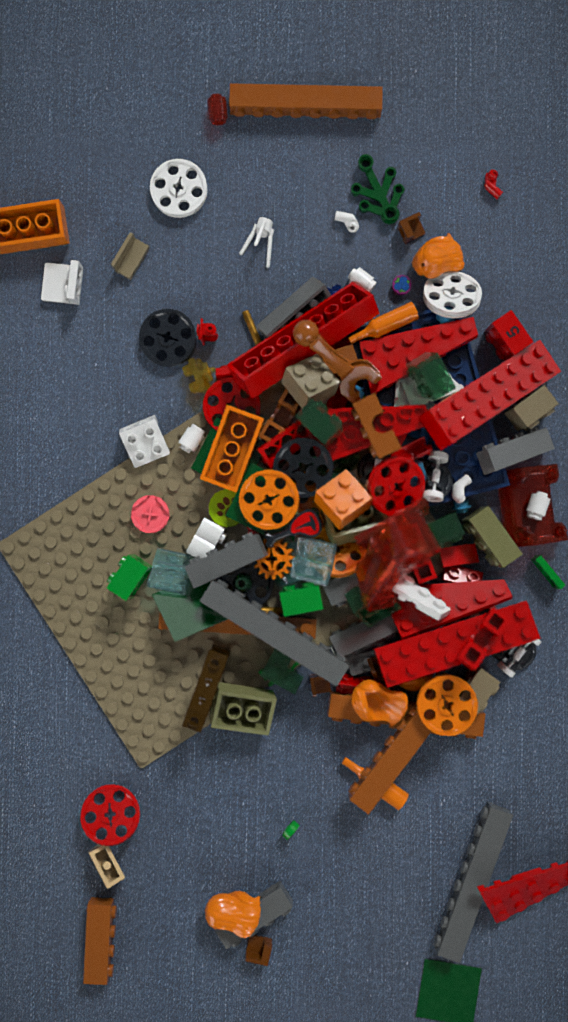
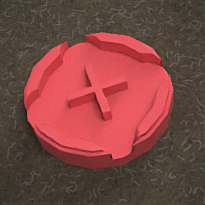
M146 495L139 498L133 504L131 511V520L134 526L145 533L161 531L167 525L170 518L166 502L154 495Z

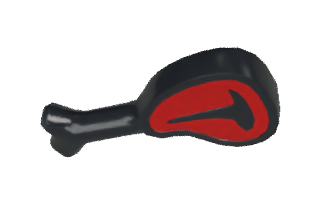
M303 510L291 520L287 529L275 534L265 532L264 537L267 539L266 547L272 548L277 541L289 536L301 534L306 537H316L322 531L321 520L314 510Z

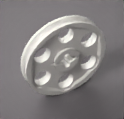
M172 159L161 164L153 173L150 181V193L155 205L161 212L171 217L184 218L196 213L203 206L207 197V183L203 172L196 164L185 159ZM172 166H176L179 169L175 175L168 173L169 168ZM191 170L197 173L194 179H189L186 176ZM158 180L166 182L165 186L161 189L155 186ZM181 182L182 189H180L177 194L176 189L174 187H178V185H180ZM199 188L202 190V195L194 197L192 191ZM169 198L171 203L165 207L161 205V200ZM180 203H189L190 206L188 210H180Z
M458 271L445 272L437 278L428 279L423 291V300L426 306L435 314L446 318H462L474 313L479 307L482 297L479 283L471 276ZM452 279H457V280H459L460 282H459V283H454V282H452L451 280H452ZM433 283H440L442 286L437 287ZM466 289H473L475 292L470 293ZM431 296H436V297H438L439 299H438V300H432V299H430V297H431ZM464 302H469V303H471L472 305H471V306H465L463 303H464ZM445 306H452L454 309L448 310Z

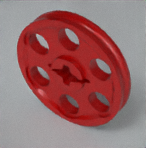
M233 377L220 379L209 387L204 396V416L209 425L218 430L219 427L213 425L212 419L216 414L223 416L227 404H231L234 396H236L234 402L237 409L245 411L247 407H253L256 410L255 415L259 416L261 408L259 395L254 398H242L240 395L242 388L235 382ZM231 383L233 390L230 393L223 392V384ZM209 397H218L219 403L216 406L209 405Z
M391 456L380 461L372 470L367 483V492L372 497L371 504L381 513L394 517L403 516L415 509L425 491V478L421 468L413 460L402 456ZM406 462L407 469L401 473L399 466L401 463ZM387 466L389 474L386 477H382L381 471ZM413 477H417L418 483L412 487L410 481ZM395 483H398V485H397V486H398V489H397V490H395V485H394ZM377 486L382 487V493L379 496L374 494ZM410 495L411 502L405 506L403 500L406 496ZM392 500L394 503L392 509L386 510V503Z
M114 784L101 786L90 793L84 801L80 814L81 825L85 834L93 842L102 846L119 845L128 840L138 827L140 821L138 801L132 792L123 786ZM118 791H122L125 795L121 802L114 800V794ZM98 794L105 796V801L101 805L94 802V798ZM110 807L112 812L116 813V816L112 817L111 823L109 818L105 817L109 813ZM128 807H133L136 810L135 815L131 818L125 816V810ZM90 812L96 814V820L93 823H87L85 820L86 815ZM123 825L127 828V833L125 836L119 837L116 834V829ZM104 828L107 830V836L100 840L96 837V833L99 829Z

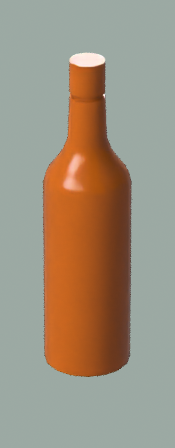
M409 302L376 317L368 323L364 330L349 336L348 341L350 344H353L366 337L378 338L418 320L417 309L412 302Z
M345 757L341 763L353 771L360 780V774L364 768ZM392 783L381 799L397 810H400L406 803L409 794Z

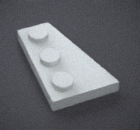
M403 575L388 581L382 588L386 592L391 590L399 594L398 599L404 602L407 600L415 603L416 609L436 620L448 616L451 611L442 600L435 598L428 589L418 585L410 576Z

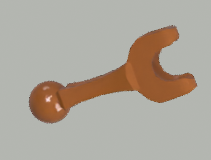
M303 320L295 325L293 330L295 341L301 346H310V349L318 353L335 369L339 375L341 394L350 402L355 403L360 400L359 391L354 386L357 381L367 379L376 384L382 379L380 372L370 361L365 359L352 361L334 350L319 335L318 327L312 321Z

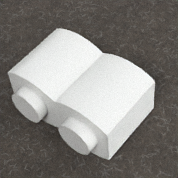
M204 518L186 553L194 557L200 556V559L207 557L206 552L215 549L218 543L222 544L227 535L224 533L225 528Z

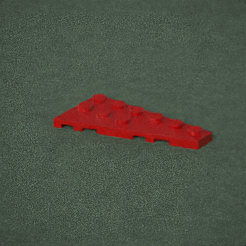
M474 317L360 341L362 358L370 361L382 376V379L376 384L368 380L371 395L374 393L376 395L377 392L391 387L393 383L400 379H405L430 365L432 361L446 356V353L476 339L478 331Z
M426 405L381 406L383 414L376 417L372 423L374 430L378 433H386L393 430L395 436L399 437L425 427L419 417L428 410ZM354 408L299 410L309 438L323 444L329 451L333 461L371 446L369 439H364L360 428L363 427L360 420L356 421L351 412ZM313 446L316 457H319L321 454L320 448Z

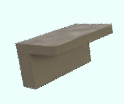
M130 232L112 261V268L115 272L132 280L150 247L136 239L134 234Z

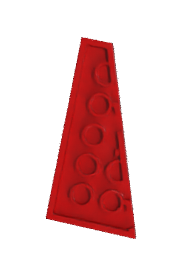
M504 579L420 585L428 589L431 595L442 600L451 609L448 616L436 620L416 609L415 603L407 600L404 602L398 599L399 594L391 590L386 592L382 588L380 589L402 640L513 598Z
M568 860L560 865L557 862L550 864L551 868L544 870L539 867L512 875L510 880L501 882L500 879L493 881L494 885L484 887V885L477 886L496 924L506 921L515 913L524 911L528 906L541 902L543 898L550 894H555L567 886Z

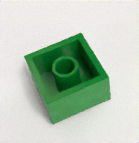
M136 554L123 556L118 563L120 568L116 573L113 572L107 580L109 584L106 588L125 601L133 599L154 567Z
M313 581L302 583V587L295 588L294 585L284 586L283 590L280 591L284 617L323 609L319 585L314 584Z

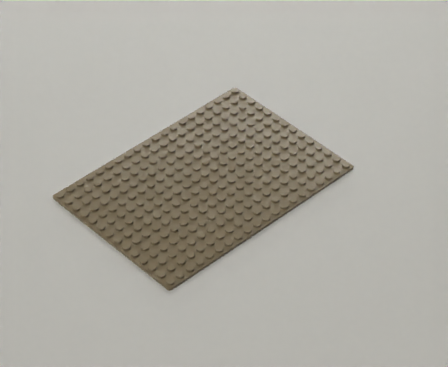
M282 379L259 395L261 406L259 417L265 419L264 425L274 413L278 401L286 389L281 383ZM243 389L241 390L240 395L242 398L247 399L250 397ZM234 396V399L231 402V404L227 405L237 408L234 402L236 396ZM219 400L213 403L211 406H216L219 403ZM348 400L345 408H353V403ZM247 407L245 412L255 415L256 410L253 407ZM299 407L289 426L302 417L299 411L303 410L301 407ZM203 410L163 436L170 451L169 455L137 468L134 467L131 459L128 458L0 541L1 553L140 768H144L197 733L182 727L208 651L209 649L211 650L212 645L231 651L220 679L222 683L264 689L268 687L270 681L287 668L292 667L296 662L285 655L260 675L258 671L282 652L255 635L198 632L175 642L169 630L159 629L160 611L152 594L189 579L184 567L189 565V560L195 557L186 553L203 519L207 518L214 522L209 514L210 499L215 493L225 489L201 480V473L191 469L211 429ZM220 414L214 415V417H213V419H212L213 423H214L216 417H218V418H220V419L222 420V417H223V416L220 415ZM194 424L205 431L204 439L195 453L192 451L187 453L180 448L179 440L186 429ZM305 424L298 426L297 435L306 429ZM285 435L282 437L281 446L291 440L292 436ZM270 446L266 450H264V452L268 456L272 452H274L276 448ZM301 448L298 449V450H297L296 452H294L293 454H294V455H298V454L300 453V451H301ZM367 448L333 461V469L340 473L347 469L351 473L357 468L361 458L370 453V449ZM314 449L310 451L312 456H316ZM261 456L257 466L265 470H271L264 466V464L261 461L263 460ZM284 459L280 462L279 468L286 471L289 468L288 461ZM301 462V466L294 470L293 473L297 471L305 472L308 465H304ZM309 480L306 485H313L314 481ZM146 495H154L161 498L169 508L170 518L167 525L156 533L140 531L131 520L133 504L139 498ZM308 497L300 498L299 503H305ZM392 500L386 503V510L392 509L394 504ZM428 508L411 511L403 516H388L389 521L396 528L417 522L424 540L425 550L429 559H431L436 575L445 571V568H442L438 550L440 548L452 547ZM241 523L233 527H224V533L227 535L222 544H217V550L224 549V544L232 540L235 543L242 541L241 536L248 534L249 530ZM260 534V537L263 542V540L266 538L264 537V535ZM301 534L294 536L295 543L290 537L283 539V544L289 542L288 549H294L290 554L295 556V559L291 560L295 565L288 567L291 572L288 574L284 572L285 577L280 578L278 576L274 580L272 593L266 602L262 604L263 607L282 608L280 591L283 590L284 586L294 585L295 588L302 587V583L310 581L318 584L323 609L291 616L316 617V639L312 641L318 645L322 642L328 647L330 646L329 637L334 631L339 629L342 631L346 630L350 624L356 621L361 623L369 615L374 613L378 615L387 608L380 589L374 592L371 589L365 591L363 597L355 600L351 597L346 600V604L340 607L331 606L322 583L333 579V577L320 573L312 565L308 555L310 537H305ZM399 537V544L393 553L403 575L410 576L415 580ZM316 539L314 544L316 546H323L325 542L322 539ZM336 546L334 550L339 553L340 549ZM367 552L363 565L382 557H375ZM352 553L350 557L353 560H359L361 555ZM136 554L154 567L133 599L125 601L106 588L109 584L107 580L113 572L116 573L120 568L118 563L123 556ZM271 556V560L276 561L277 557ZM253 562L245 565L244 567H250ZM285 562L280 564V569L283 568ZM259 568L257 571L258 577L265 578V573L260 575L258 574L260 571ZM235 570L227 573V575L234 574ZM252 571L245 578L241 576L240 580H242V583L238 590L245 584H250L248 580ZM227 583L229 585L227 588L233 591V586ZM257 587L255 590L256 596L259 598L264 597L266 589L264 587ZM283 662L284 667L278 671L276 667ZM267 675L269 678L264 681L263 677ZM211 707L203 728L210 725Z

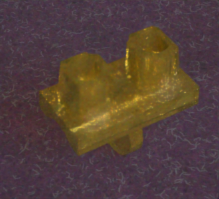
M191 358L188 360L189 363L182 368L186 377L194 375L196 380L189 384L190 391L194 394L206 393L211 386L209 382L213 381L212 374L216 372L215 367L209 368L207 362L202 363L201 359Z

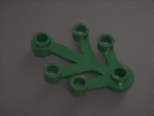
M363 154L358 160V168L365 172L373 190L362 187L359 183H354L351 186V194L353 196L363 195L379 201L381 207L370 204L368 200H362L359 204V211L380 215L384 223L394 224L399 219L400 213L397 205L405 188L402 184H396L393 188V197L389 204L386 196L390 184L396 176V169L388 167L385 170V179L381 187L372 169L373 158L368 154ZM366 162L369 166L363 167L362 163ZM392 171L394 175L389 176L387 172ZM358 187L360 191L355 192L353 188ZM400 188L402 192L397 193L395 189ZM366 204L368 208L363 209L361 205ZM392 213L393 217L388 218L386 214Z

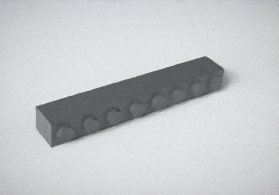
M220 579L211 582L200 602L333 685L337 686L349 668L346 657L339 653L334 655L329 652L330 647L322 642L319 645L313 642L311 635L304 631L302 634L295 630L296 626L288 621L285 623L278 620L279 616L270 610L268 613L261 609L263 606L254 600L249 602L244 599L245 594L238 590L233 592L228 589L229 585Z
M487 802L486 806H483L481 809L480 823L475 826L473 842L467 848L468 856L466 861L462 862L460 878L454 884L453 890L455 892L453 897L448 900L447 914L442 917L440 933L434 939L433 945L437 955L457 963L461 961L483 901L477 886L484 885V887H488L513 818V814L509 809Z

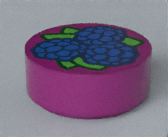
M399 275L393 280L392 290L395 294L403 296L410 291L411 280L407 276Z

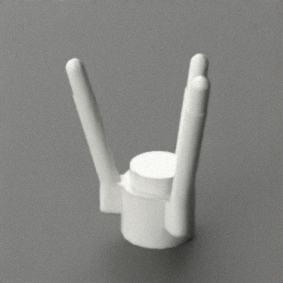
M259 217L257 224H254L252 232L240 251V255H243L255 233L257 236L254 246L258 245L261 237L266 238L268 235L266 268L270 267L272 236L274 233V229H272L273 222L270 219Z

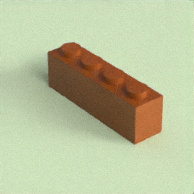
M91 897L87 904L83 984L107 985L109 978L113 977L114 964H111V957H114L115 945H112V938H115L116 925H113V918H116L117 914L114 898Z

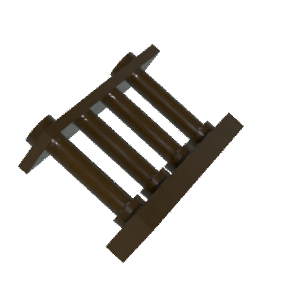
M212 645L211 650L209 649L182 727L201 733L231 652L230 650L216 645Z

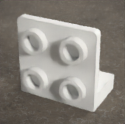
M71 260L70 265L45 263L41 300L79 305L84 268L81 263L75 260Z
M155 415L123 427L119 431V435L135 468L170 454Z

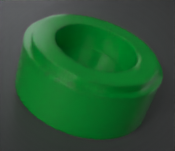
M295 820L292 821L282 832V836L288 840L300 825Z

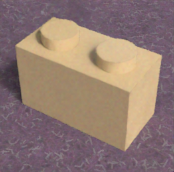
M97 845L87 851L107 889L125 878L109 846Z

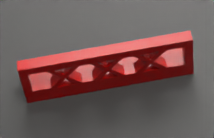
M318 405L313 410L323 409V407ZM302 417L257 449L263 458L261 461L265 467L273 468L275 456L282 447V437L285 435L292 436L291 440L309 438L306 429L297 435L298 426L304 424ZM293 444L290 448L291 453L293 454L300 449V445ZM270 446L276 447V450L268 456L264 452Z

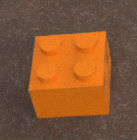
M346 469L315 492L314 502L335 526L341 530L370 509L372 497Z

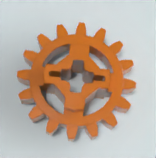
M264 539V540H263V543H264L265 548H267V547H266L267 539ZM283 539L279 540L272 548H268L267 556L256 560L257 564L254 568H260L259 575L265 573L266 579L272 575V579L275 580L278 576L280 578L285 577L284 572L287 574L291 572L288 567L295 565L291 562L292 559H295V556L290 554L294 549L287 548L289 542L283 544ZM271 556L277 557V560H271ZM285 562L283 568L280 569V564Z

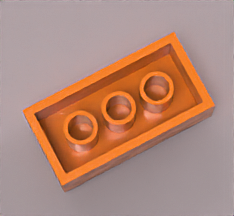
M59 199L0 208V254L70 244L65 208Z
M227 405L200 479L237 493L243 482L265 419Z

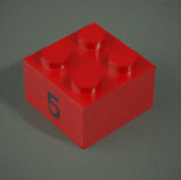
M512 310L491 323L484 331L486 340L494 345L497 356L504 361L515 356L534 342Z

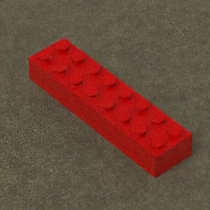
M351 282L228 363L227 367L235 382L251 398L260 395L264 390L278 383L283 378L287 367L318 354L310 349V346H301L295 341L293 330L298 322L309 320L315 323L318 327L319 335L332 346L380 314L374 295L358 284Z
M538 340L422 414L419 419L441 451L560 373L561 370L542 341Z
M527 600L498 609L511 620L491 644L486 656L541 639ZM487 613L374 649L386 688L461 665L462 663L455 658Z

